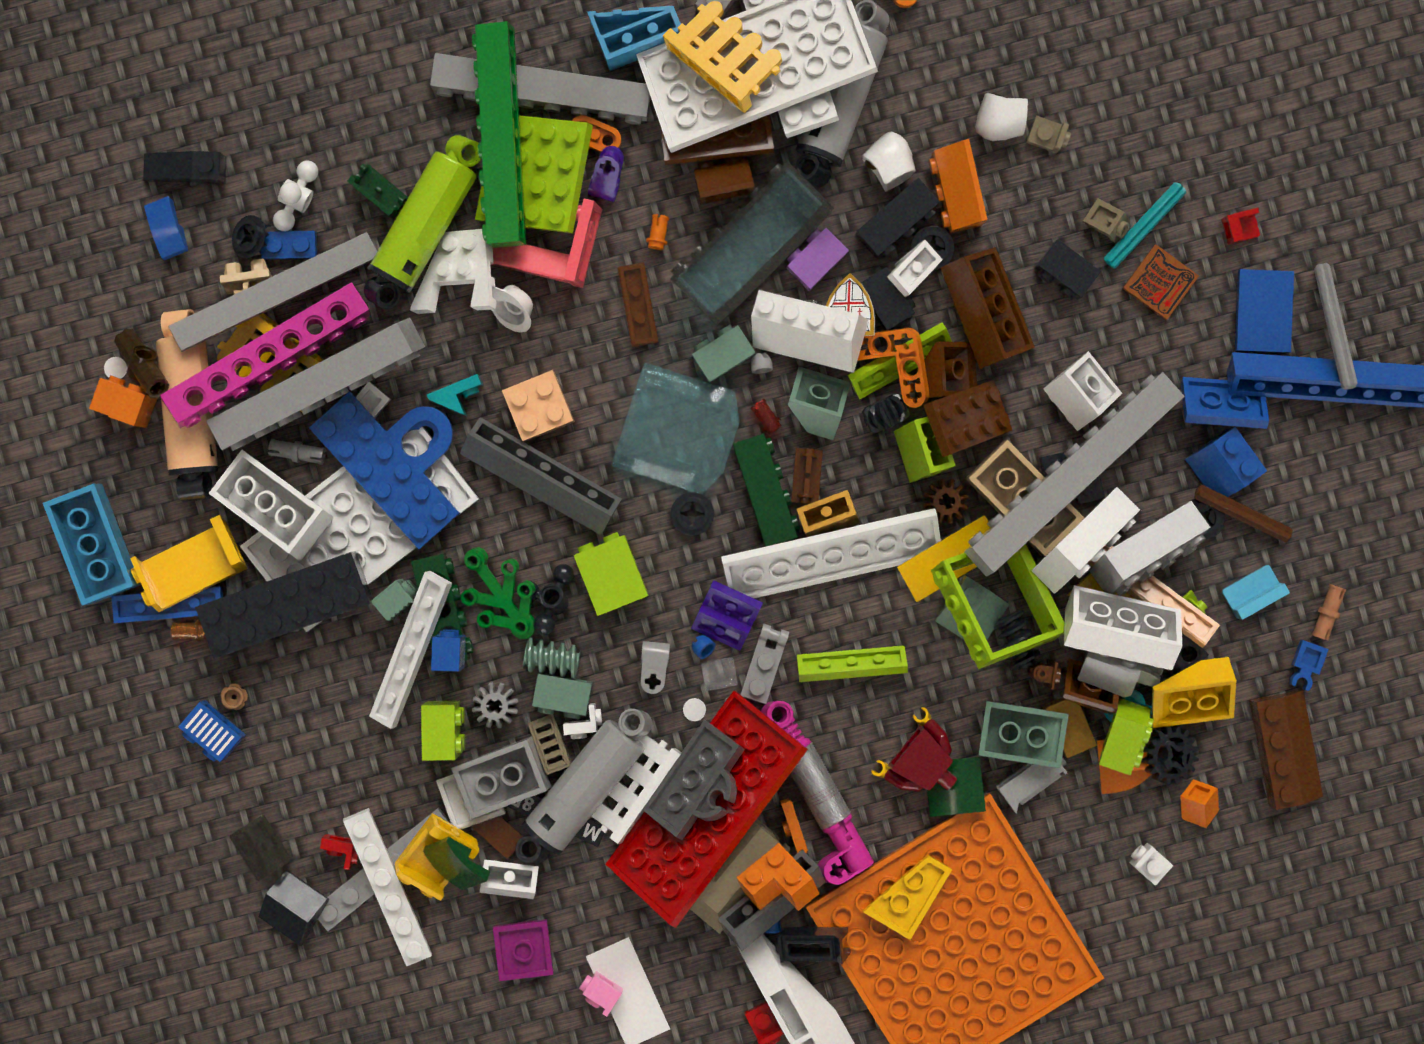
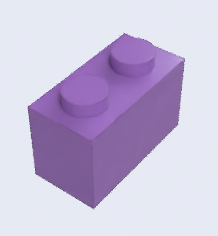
M827 228L822 232L818 229L814 231L806 240L809 245L803 251L799 248L796 249L787 259L790 264L786 269L808 291L849 252Z

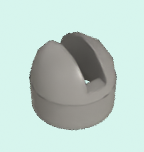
M756 353L752 357V373L761 374L773 370L772 360L768 354Z

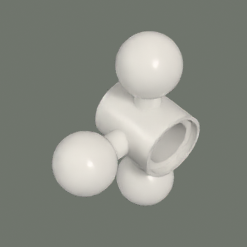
M303 161L297 166L296 173L299 178L297 183L287 179L280 188L278 201L286 206L284 210L277 211L273 217V224L280 231L292 229L295 224L294 210L304 213L312 200L314 191L306 188L307 183L314 181L318 176V167L312 161Z

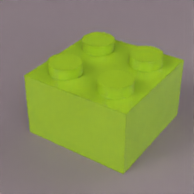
M1119 698L1118 710L1113 715L1099 765L1130 776L1133 767L1139 768L1144 754L1145 743H1148L1152 732L1151 727L1154 719L1150 718L1151 708Z
M427 701L421 705L422 761L456 760L462 751H465V734H460V726H462V723H465V708L460 707V701Z

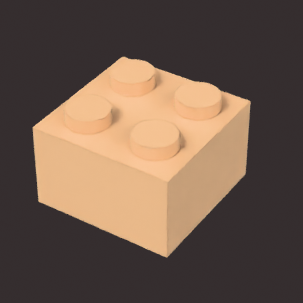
M553 370L502 390L523 442L575 422Z

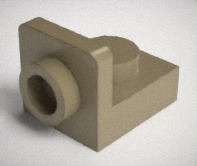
M1036 115L1026 143L1057 153L1061 147L1066 148L1071 136V133L1067 132L1069 124L1065 122L1059 124Z
M1097 198L1083 220L1087 226L1108 236L1114 243H1117L1120 238L1126 235L1130 226V220L1124 211Z

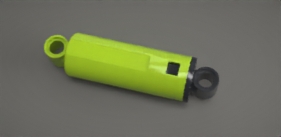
M455 135L447 141L445 146L446 155L438 151L433 154L368 266L370 271L378 275L370 278L365 283L364 295L368 301L383 309H391L399 302V288L408 293L412 291L476 180V174L468 167L475 166L481 160L478 154V142L461 135ZM466 146L465 153L462 155V150ZM384 289V293L380 297V292Z

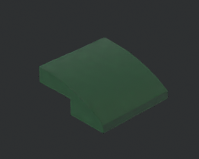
M980 757L953 759L952 764L947 770L957 777L955 784L949 790H946L936 782L931 790H927L930 817L986 811Z
M450 837L424 847L423 852L432 866L446 880L461 890L487 882L490 875L489 870L468 860L472 849Z

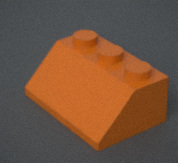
M969 139L934 150L931 154L932 158L929 159L931 174H936L938 185H935L936 198L942 201L944 211L941 212L943 227H948L950 234L982 226L987 221V215Z

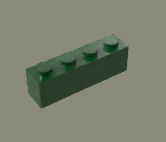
M761 434L733 443L732 445L765 547L797 538L796 532L800 531V526L796 515L790 516L788 506L792 505L788 490L782 491L779 482L784 477L779 463L775 465L773 463L771 454L775 453L771 438L766 439L765 435Z

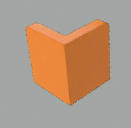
M1193 779L1180 796L1182 819L1207 828L1219 811L1218 788Z

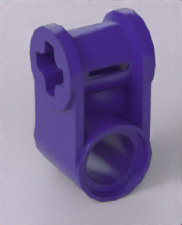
M607 146L601 151L595 164L588 195L612 202L615 201L624 162L623 152L619 148Z

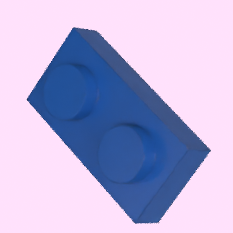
M267 232L269 234L265 238L267 246L261 248V259L264 260L311 259L317 256V232Z

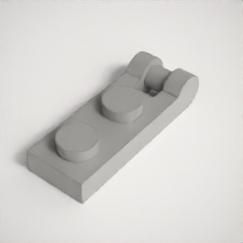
M763 624L743 684L741 696L764 704L767 703L789 631L781 630L780 632L771 629L770 625ZM767 639L777 642L775 649L765 646Z

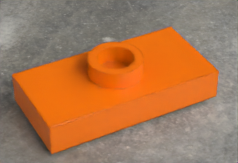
M789 798L781 800L780 802L786 817V821L782 822L786 837L792 836L797 853L802 849L807 853L808 849L792 801Z

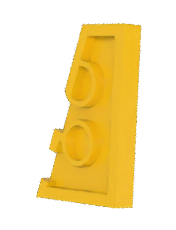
M927 854L869 904L863 912L911 940L952 869Z

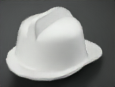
M508 285L504 289L493 288L492 297L496 299L497 306L492 311L501 324L512 331L526 332L531 327L530 315L533 309L531 298L515 285Z

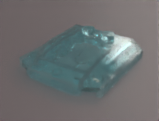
M644 362L612 466L703 494L723 474L740 422L735 391Z

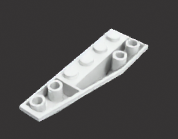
M764 934L743 951L739 949L790 1044H855L834 1007L790 961L781 963L780 953H777L775 945Z

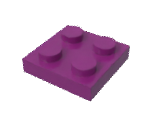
M548 919L493 926L499 981L554 974Z

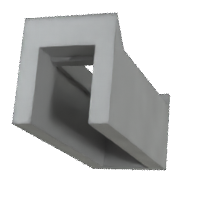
M1063 757L1061 769L1027 763L997 784L996 788L1011 809L1017 814L1019 803L1023 805L1062 777L1060 773L1067 774V771L1064 769L1067 763Z

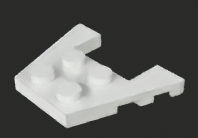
M482 229L445 232L413 300L410 311L417 314L435 313L440 286L474 284L470 307L476 310L496 309V299L492 297V289L495 288V278L491 277L490 265L494 263L493 248L487 244V241H484Z

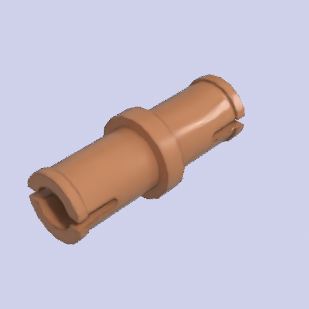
M1329 584L1323 606H1319L1318 609L1320 614L1315 629L1312 632L1313 636L1329 641L1335 619L1339 618L1341 614L1338 611L1346 589Z

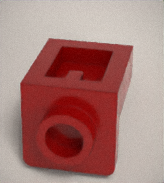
M325 834L321 838L320 849L327 850L326 854L332 856L346 854L344 870H350L353 864H358L359 857L351 838Z
M767 1001L744 1012L758 1044H776L781 1040L780 1036L784 1035V1032Z

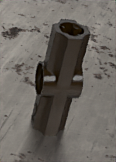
M124 329L123 332L117 334L114 343L128 364L127 375L133 380L139 381L143 390L150 398H159L161 394L168 391L169 383L155 362L157 352L153 348L144 345L134 329Z

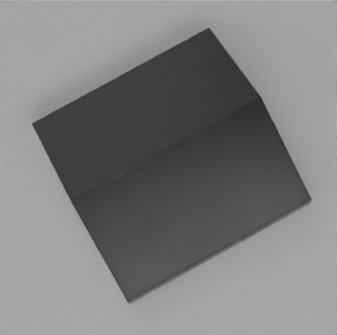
M285 870L266 893L258 917L299 946H302L328 903L329 898L290 871Z

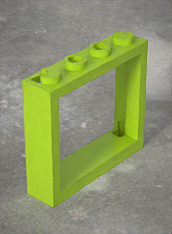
M1026 544L1010 557L1007 563L1042 634L994 653L953 572L954 570L974 564L973 561L963 553L943 560L931 570L934 582L939 587L945 599L946 607L951 612L957 624L958 632L963 636L970 656L975 661L978 669L1056 640L1064 634L1065 622L1047 586L1031 571L1036 564Z

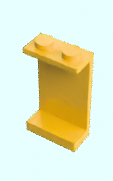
M220 515L210 519L212 528L143 562L136 556L130 558L134 568L130 569L135 581L138 584H142L144 591L141 592V596L148 607L152 606L155 610L161 612L248 569L227 522Z

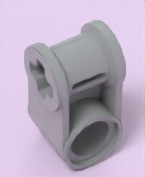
M643 641L641 686L647 693L656 694L664 688L670 643ZM651 674H656V679L661 680V683L657 684L655 689H650V685L645 683V678H650Z

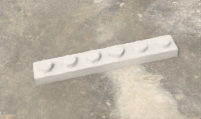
M427 571L423 575L369 715L390 729L397 727L452 585L450 581L432 571Z
M368 808L343 818L344 825L406 966L431 957L430 947L404 887L397 878L394 864L370 809Z

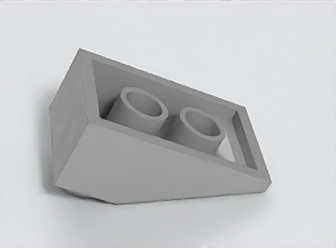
M532 736L451 768L470 819L543 793L552 787L548 775H546Z

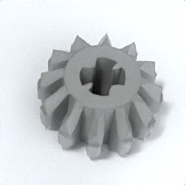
M490 682L488 684L489 693L483 687L478 690L484 698L479 696L473 697V701L481 704V706L472 708V711L475 713L482 711L483 714L477 718V721L481 722L485 717L488 718L486 723L488 728L492 726L493 720L496 721L497 728H502V718L508 724L512 722V718L507 713H518L516 708L510 707V705L519 702L518 698L509 700L508 696L514 690L511 688L506 693H503L504 683H500L497 691H495L494 683ZM492 699L494 702L500 700L502 704L499 707L502 710L495 709L492 711L489 708L492 703H489V700Z

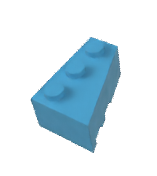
M674 6L646 7L632 11L617 9L613 10V12L596 13V11L587 12L609 71L637 61L636 54L665 43L663 35L670 28L678 34L677 27L681 25Z

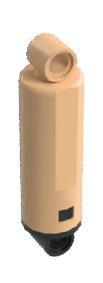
M192 309L163 312L161 316V329L165 338H160L156 341L157 362L159 369L169 383L168 390L208 367L206 341L181 352L168 327L195 314ZM199 394L192 395L188 403L192 406H198L203 402V396ZM161 399L168 476H178L176 490L182 502L208 500L212 497L209 492L213 488L209 473L218 472L216 441L206 422L213 417V414L209 411L200 417L201 421L190 428L184 426L180 429Z

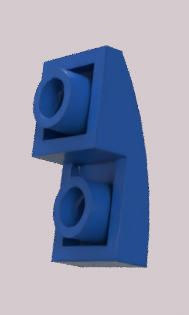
M167 196L145 205L144 208L149 227L161 258L167 260L187 252L188 246L184 228L178 223L173 200Z

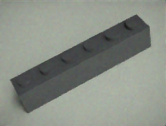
M481 417L468 433L460 452L464 457L599 535H602L622 500Z

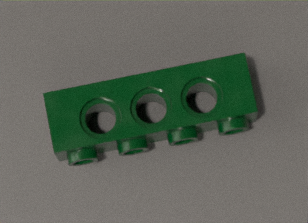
M445 553L411 561L417 589L420 586L424 573L427 571H432L452 583L445 601L449 604L451 612L447 617L439 616L432 637L440 634V631L447 628L459 630V635H465L463 627H467V620L464 610L459 611L457 601L461 600V594L458 584L453 585L451 574H455L452 558H447ZM470 637L466 638L465 661L471 659L470 653H474Z

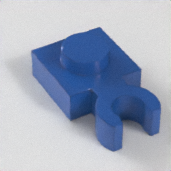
M1300 640L1291 664L1298 667V671L1292 674L1289 684L1296 686L1297 680L1303 678L1305 680L1303 689L1309 691L1313 684L1311 674L1320 675L1329 649Z

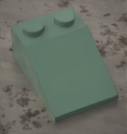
M986 701L978 755L1061 769L1069 714Z

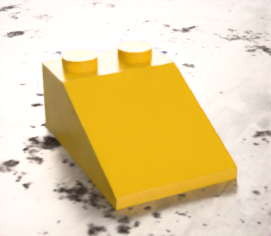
M1229 657L1201 660L1153 686L1152 718L1154 721L1152 727L1159 728L1234 718L1236 678Z

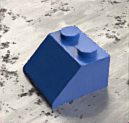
M1236 427L1227 428L1185 459L1202 485L1227 497L1243 489L1267 472Z

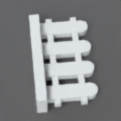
M631 725L633 730L637 729L635 726ZM647 735L638 739L644 747L643 754L648 756L649 759L644 766L636 761L628 770L626 775L634 780L629 788L619 782L611 791L609 796L618 802L613 810L602 803L592 815L594 819L603 824L600 830L604 833H607L608 830L613 832L609 838L617 844H621L624 841L626 835L644 811L642 809L682 753L676 748H671L668 751L666 749L668 743L664 740L657 743ZM656 762L660 766L653 773L650 770ZM641 785L644 789L638 796L635 794V791ZM625 807L628 809V812L622 818L619 814Z

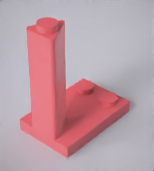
M583 199L582 205H578L575 220L578 223L570 254L527 244L493 248L494 263L491 265L583 288L603 209L595 201Z

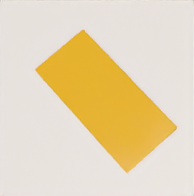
M985 515L897 567L916 602L939 590V587L934 582L931 570L943 560L965 553L964 551L971 546L968 541L979 531L984 534L990 528L987 525L988 520ZM971 564L953 572L956 578H959L977 566Z

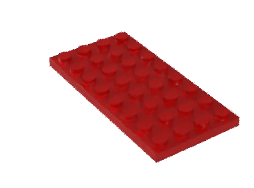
M735 690L710 722V724L745 749L730 770L737 785L735 803L724 799L723 794H720L715 801L716 806L724 808L728 813L715 821H704L697 818L684 839L681 840L646 812H643L624 838V841L605 864L669 925L675 928L808 750Z

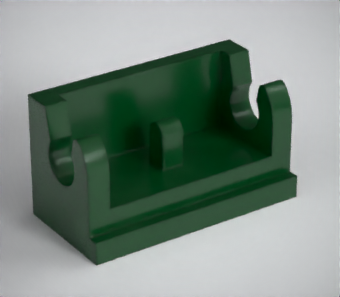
M362 164L358 174L352 175L347 180L349 184L391 219L397 216L408 199L403 192L369 164Z

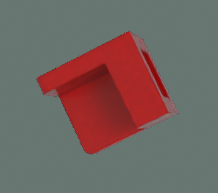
M1258 207L1227 215L1221 219L1228 245L1260 236L1255 217L1256 214L1260 213Z

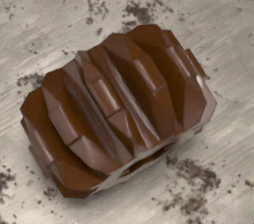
M939 479L940 489L931 483L929 488L934 493L925 492L923 494V497L931 499V503H924L923 508H935L936 513H938L939 524L942 523L944 515L946 516L947 523L952 524V514L960 520L963 516L958 509L968 510V506L961 504V500H967L969 496H959L958 493L964 489V486L959 485L954 490V479H950L947 488L944 479ZM943 494H946L947 498H952V504H948L950 506L948 509H946L945 505L939 504V499H943Z

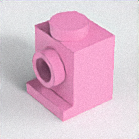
M597 971L592 977L587 975L579 987L583 991V995L586 996L585 1000L595 1008L600 1006L604 1008L602 1014L608 1016L623 991L622 987Z

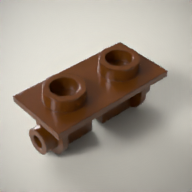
M796 448L791 502L811 504L819 501L823 450Z
M1047 659V664L1038 663L1027 669L1028 675L1031 678L1044 682L1043 685L1054 690L1055 684L1060 682L1061 668H1058V662Z

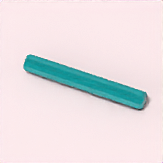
M1173 183L1104 257L1107 265L1111 268H1117L1186 194V189L1180 183Z

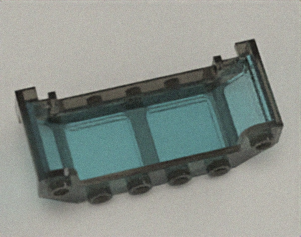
M788 161L783 166L778 163L769 172L768 176L771 179L768 181V184L763 189L760 186L757 187L748 197L750 202L744 208L738 206L729 215L731 221L725 227L719 225L710 234L712 240L705 247L700 244L690 254L693 258L691 261L689 260L685 263L681 260L671 270L673 274L670 278L671 282L676 284L708 316L709 320L716 327L730 314L735 312L817 230V227L834 210V207Z

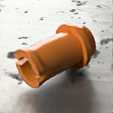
M658 214L652 215L650 236L646 238L648 248L664 250V245H667L665 238L669 221L668 216L660 215L658 217Z

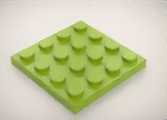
M519 116L525 228L573 234L593 125L586 122ZM481 186L475 220L486 222L485 214H483L481 209V198L484 197V186Z

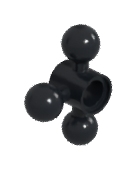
M560 564L553 570L555 584L546 585L540 590L538 585L532 582L535 585V593L532 595L531 602L538 599L545 608L544 613L538 615L533 622L534 630L539 635L551 634L555 628V621L552 616L562 614L568 607V598L562 590L565 585L573 581L574 571L567 564ZM523 585V592L529 594V588ZM559 595V600L555 604H548L550 597Z

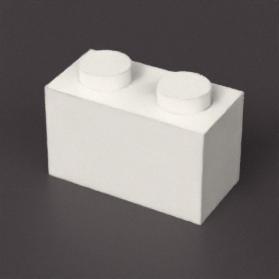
M484 860L483 868L489 870L490 875L487 882L481 883L480 893L534 899L539 866Z

